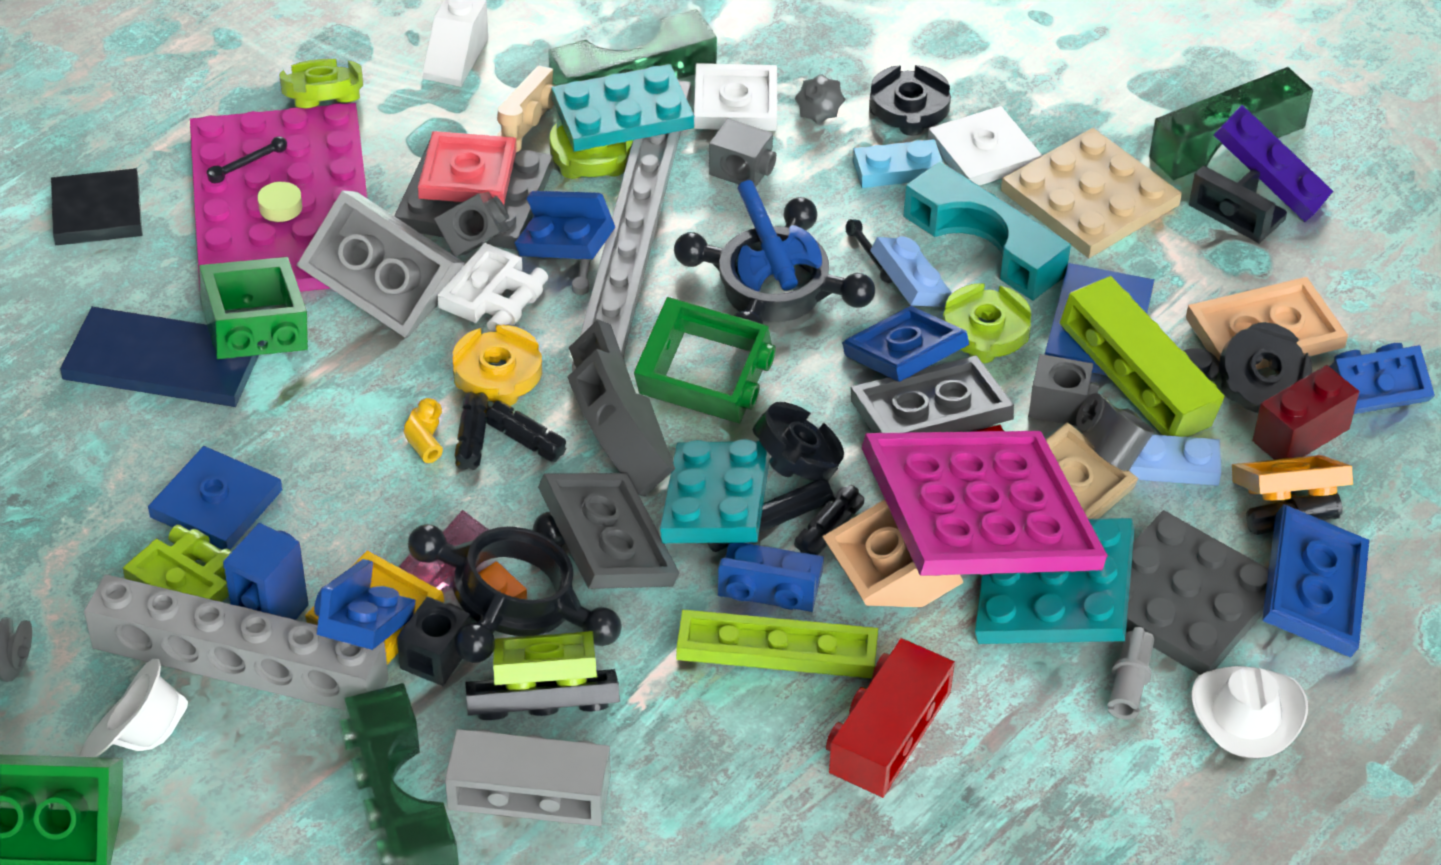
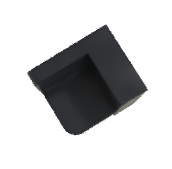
M1205 165L1194 174L1189 206L1259 244L1283 223L1287 216L1285 209L1256 193L1260 172L1252 169L1237 183Z

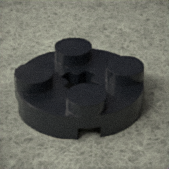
M901 65L888 67L879 72L872 80L869 111L884 123L899 128L903 134L910 136L919 135L923 132L924 128L941 122L950 112L951 95L949 92V82L941 73L926 66L915 65L914 71H901Z
M1262 322L1253 324L1232 337L1222 350L1219 361L1222 392L1228 399L1236 401L1243 408L1259 413L1260 404L1312 373V362L1308 352L1304 355L1301 347L1297 344L1299 339L1290 330L1273 323ZM1263 359L1268 360L1269 368L1275 370V375H1269L1267 378L1262 376L1257 370L1256 364H1259Z
M787 402L773 403L761 415L752 429L764 449L772 456L769 460L771 467L784 477H792L795 473L808 480L816 481L824 478L829 481L838 470V466L844 459L845 454L836 434L824 422L818 429L813 423L806 420L811 413L802 407Z

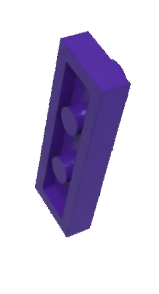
M1243 105L1237 108L1213 134L1250 171L1252 169L1259 171V179L1304 222L1310 219L1334 192Z

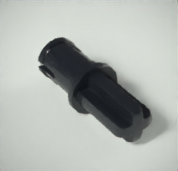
M1338 492L1333 495H1307L1301 497L1291 494V498L1285 499V501L1250 508L1246 512V520L1249 531L1255 535L1274 532L1276 513L1283 504L1325 521L1340 518V515H1342V502Z

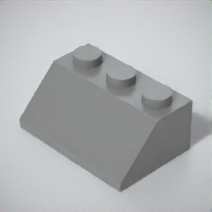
M342 190L296 266L403 337L408 338L438 305L437 295L461 270L465 263L360 193Z

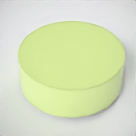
M274 182L264 186L258 193L260 214L265 219L274 222H285L297 217L303 207L300 189L289 182Z

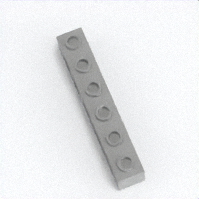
M107 574L102 578L84 610L93 649L145 662L159 659L162 666L371 717L389 679L384 641L371 650L317 635L318 625Z

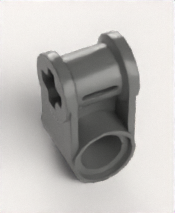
M1098 393L1091 394L1084 400L1076 417L1077 428L1094 446V451L1105 461L1123 471L1130 470L1154 434V430L1142 421L1136 412L1128 408L1118 409L1106 397Z

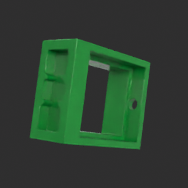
M288 257L199 265L200 302L217 359L308 350L307 309ZM283 304L286 305V308L225 314V310ZM261 340L267 341L264 346L257 345Z
M667 297L634 370V377L639 394L740 424L746 409L752 410L757 402L760 391L759 378L763 370H770L774 361L776 346L771 343L769 326ZM684 333L750 352L732 395L666 376Z

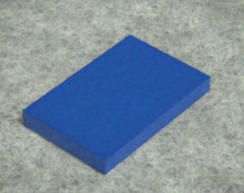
M1068 263L1045 355L1094 363L1092 373L1106 375L1059 324L1069 294L1112 276L1131 295L1133 300L1148 313L1155 279Z
M1283 504L1275 517L1262 621L1351 658L1359 649L1370 540Z

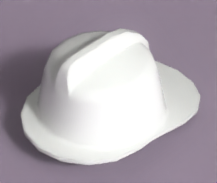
M159 659L150 660L137 673L125 694L90 733L82 747L80 757H98L112 744L135 751L149 750L164 743L172 734L187 708L188 701L160 677L161 663Z

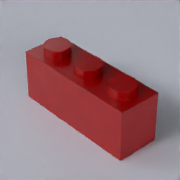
M900 638L890 654L883 653L874 668L872 682L867 689L864 687L858 689L850 705V715L844 724L837 722L828 736L826 750L830 751L829 773L884 798L950 695L955 661L903 638Z

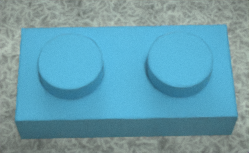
M935 139L853 148V163L861 188L910 183L941 161L943 163Z

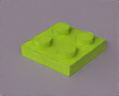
M593 631L495 638V648L493 651L494 684H505L509 690H526L535 687L536 682L556 680V684L560 686H577L586 683V678L597 677Z

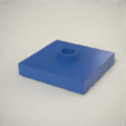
M909 306L843 341L842 344L845 356L900 382L968 346L969 340L966 330L913 306Z
M203 446L148 505L150 518L170 527L181 525L189 531L197 529L207 535L210 543L222 550L226 548L231 549L283 490L280 478Z

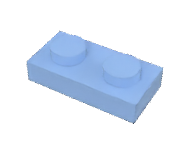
M902 236L897 238H876L870 251L911 306H946L947 299L952 292L941 279L940 273L931 266L922 254L919 245L915 241Z
M1152 435L1129 471L1138 477V480L1219 486L1221 478L1220 439Z

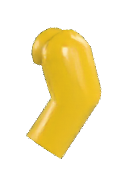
M424 398L419 401L418 407L412 410L403 430L405 438L425 463L435 462L443 453V448L433 436L439 425L442 407L436 400L431 398Z

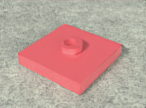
M432 131L418 185L419 199L464 202L478 193L490 192L492 198L497 196L504 205L517 151L516 138Z

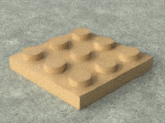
M1095 128L1085 131L1002 178L1001 191L1061 238L1069 242L1088 259L1179 206L1182 192Z

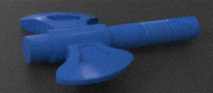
M743 181L738 185L737 189L760 238L762 250L754 251L748 245L741 248L738 258L739 276L746 286L760 292L765 279L770 275H774V278L779 281L782 290H792L798 285L794 265L806 264L814 268L822 266V255L819 245L809 232L796 225L789 227V236L785 241H782L776 234L753 181Z

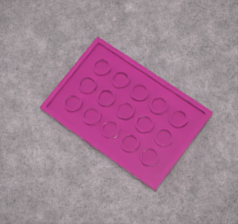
M336 103L312 108L293 107L284 110L251 111L242 114L209 115L190 118L198 271L199 265L288 257L300 292L331 289L296 265L342 190L358 192L368 199L356 103ZM281 136L286 139L287 149L284 152H272L226 174L225 179L220 183H211L208 180V168L212 166L223 167L271 144L272 139ZM274 182L292 183L301 191L302 211L297 217L289 221L274 222L267 220L259 211V191L264 186Z

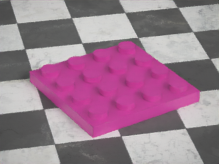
M1041 431L865 434L862 450L920 576L1076 572L1103 569L1108 555Z

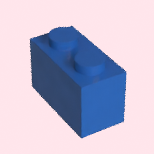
M258 523L223 561L230 604L296 620L309 606L300 541L285 531H276L262 523Z

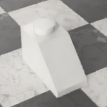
M486 0L443 1L434 16L423 69V79L462 87L489 38Z

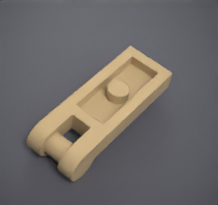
M537 66L498 107L497 121L501 124V130L497 136L516 138V152L522 148V138L533 126L538 124L540 118L548 109H552L554 106L551 87L556 85H552V68Z

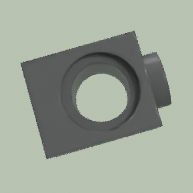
M727 118L709 143V175L738 185L743 181L751 180L756 187L764 175L769 176L776 163L777 155L776 152L772 151L773 133Z
M490 192L478 193L434 218L455 257L465 255L510 230L505 222L509 219L505 206L497 196L492 198ZM473 210L479 212L484 219V228L479 234L474 233L468 226V216Z
M1039 354L1032 385L1028 417L1063 424L1068 422L1070 425L1077 426L1076 417L1081 404L1091 394L1098 393L1099 383L1091 382L1094 363Z

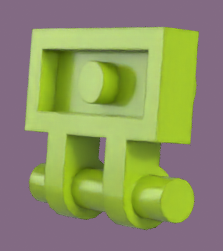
M176 525L171 529L168 536L169 541L174 543L171 547L156 538L122 567L124 578L127 580L223 602L229 596L223 561L232 551L227 548L220 550L212 545L209 537L197 529L189 531L181 525ZM200 559L206 564L204 566H201L194 561Z

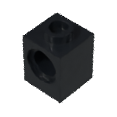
M427 596L397 636L400 669L444 686L462 661L455 648V638L462 627L471 623L470 613L463 611L457 605L445 604Z

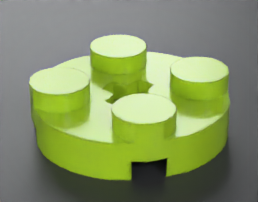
M336 59L307 60L291 65V74L287 75L284 69L279 74L282 94L293 98L295 106L298 108L316 107L322 100L335 99L338 102L356 101L360 98L359 90L364 85L361 65L349 60L348 68L337 67Z
M556 123L550 131V154L553 155V161L560 167V173L564 177L569 179L581 176L599 177L608 175L616 177L625 172L633 140L574 152L563 125L557 128Z
M985 283L966 285L957 289L948 297L942 320L967 331L969 345L960 349L961 351L969 353V357L977 355L982 363H989L995 357L1006 356L1019 350L1028 342L1031 331V309L1028 302L1019 293L999 285V292L984 290ZM979 318H982L986 321L995 320V322L985 323L980 321Z

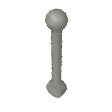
M590 259L581 260L579 275L572 281V291L577 295H584L589 292L587 274Z

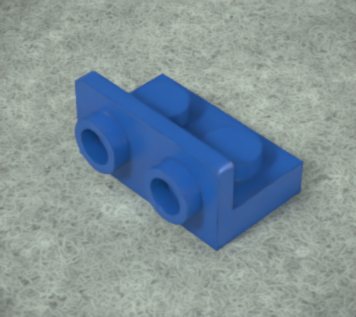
M531 191L527 196V201L534 217L515 241V246L520 257L593 260L616 227L604 196L601 193Z
M1391 343L1376 349V353L1364 355L1361 354L1360 350H1350L1336 355L1334 362L1329 366L1360 391L1354 414L1428 402L1435 396L1420 345L1403 348L1402 343Z
M729 543L726 556L720 560L718 568V596L732 598L737 601H750L779 606L789 610L797 609L813 612L823 572L824 556L747 543Z
M362 559L322 587L318 592L314 605L315 615L319 616L317 635L373 650L409 622L414 615L415 599L400 596L397 590L390 587L376 586L370 588L373 562Z

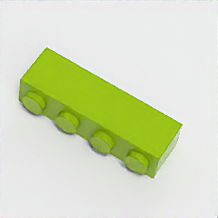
M1112 276L1069 294L1059 324L1162 435L1189 437L1213 425L1225 396Z

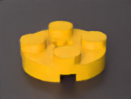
M496 325L495 332L481 334V328L472 330L464 335L453 349L454 384L465 393L473 392L478 394L482 392L487 395L488 401L493 403L503 401L512 406L518 401L519 396L531 391L541 379L542 354L539 351V344L534 336L515 326ZM500 360H505L506 364L501 366H493L489 364L498 363Z

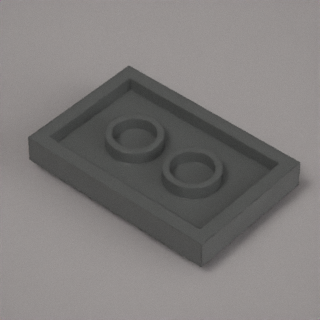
M977 355L925 368L900 382L888 377L851 387V402L872 433L967 432L1014 420V404Z
M544 473L538 488L588 589L674 586L679 576V571L665 544H662V539L627 473Z

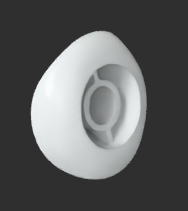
M1248 666L1218 668L1199 675L1192 688V705L1200 725L1219 746L1232 754L1242 757L1263 758L1283 751L1296 739L1305 724L1308 714V701L1301 685L1290 676L1270 670Z

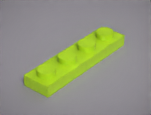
M682 609L676 647V660L872 679L876 662L879 628Z

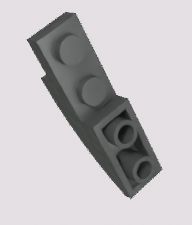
M597 319L569 346L576 369L567 378L585 419L608 457L620 473L628 474L638 495L645 497L674 471L675 467L650 399L635 392L611 324Z

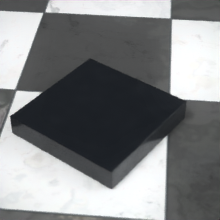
M137 168L51 177L55 246L143 236Z

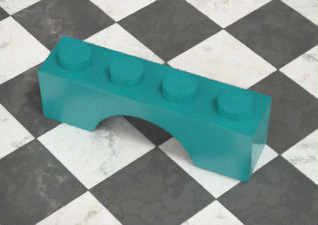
M941 161L906 185L904 218L934 237L952 233H965L991 242L1003 256L1000 280L1032 301L1065 277L1071 248L1069 242Z

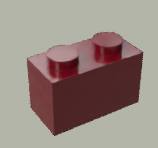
M1325 365L1260 404L1252 442L1274 460L1304 457L1350 429L1360 391L1328 365Z

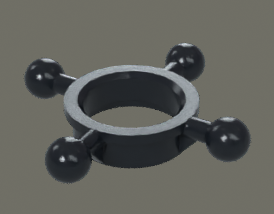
M796 197L790 200L783 212L786 222L785 227L773 226L777 236L782 241H785L789 236V227L792 225H796L804 230L810 229L815 224L818 216L815 204L805 197ZM755 228L735 236L724 248L708 245L705 238L695 232L682 234L674 244V255L682 265L695 267L703 262L713 264L718 269L725 286L726 296L731 305L739 311L733 316L763 324V322H785L797 319L810 312L817 302L832 293L841 295L843 301L853 308L867 306L875 296L874 282L863 273H853L846 278L830 275L828 256L819 243L822 266L814 268L806 264H797L808 271L811 278L801 288L783 294H768L753 290L742 283L736 274L738 271V258L743 246L748 245L754 251L762 250V243Z
M550 511L542 513L536 518L532 530L511 526L497 527L481 533L472 541L457 546L448 543L442 530L431 524L420 525L409 535L408 550L417 561L432 563L440 560L455 567L452 580L454 595L463 610L470 613L471 617L477 621V623H470L462 627L455 638L456 651L467 662L480 663L491 656L495 648V638L493 635L495 631L514 636H535L554 630L566 620L583 628V632L593 631L594 645H610L620 636L622 624L616 612L606 607L589 610L581 606L572 587L574 575L572 563L566 552L561 548L565 541ZM499 557L525 561L536 566L549 577L554 585L556 594L537 600H526L508 596L488 585L478 574L476 567L486 560Z

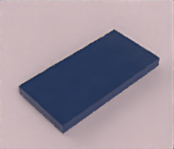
M92 306L60 367L63 380L236 407L259 355L217 359L207 324ZM264 340L259 341L257 345L264 346Z

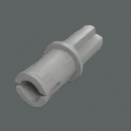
M1135 627L1134 631L1126 633L1120 660L1113 664L1112 675L1115 681L1107 706L1108 711L1119 719L1131 720L1139 715L1143 688L1151 680L1152 672L1148 666L1155 639L1153 634L1145 632L1142 627Z

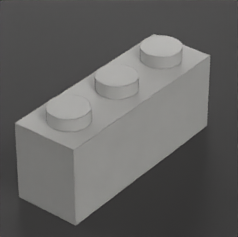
M457 729L445 777L448 810L601 827L611 778L610 746L595 744L590 741L572 742L545 739L537 735L517 736L494 733L488 730L471 731Z

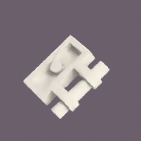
M484 243L437 295L438 308L474 323H477L484 313H488L493 317L487 322V327L491 332H495L496 325L514 326L522 317L521 310L527 303H534L542 294V286L547 282L548 274L541 268H535L530 275L521 272L523 270L522 257ZM506 289L514 291L509 298L501 296Z

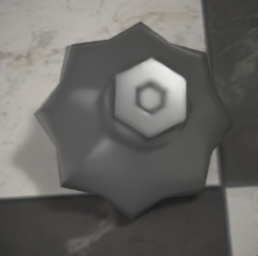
M823 74L813 79L804 80L801 90L795 96V100L800 107V116L810 118L817 124L822 123L828 118L837 117L839 107L846 100L841 92L840 81L828 79Z

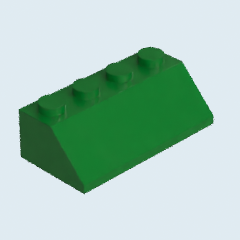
M0 754V865H111L122 812L123 758Z

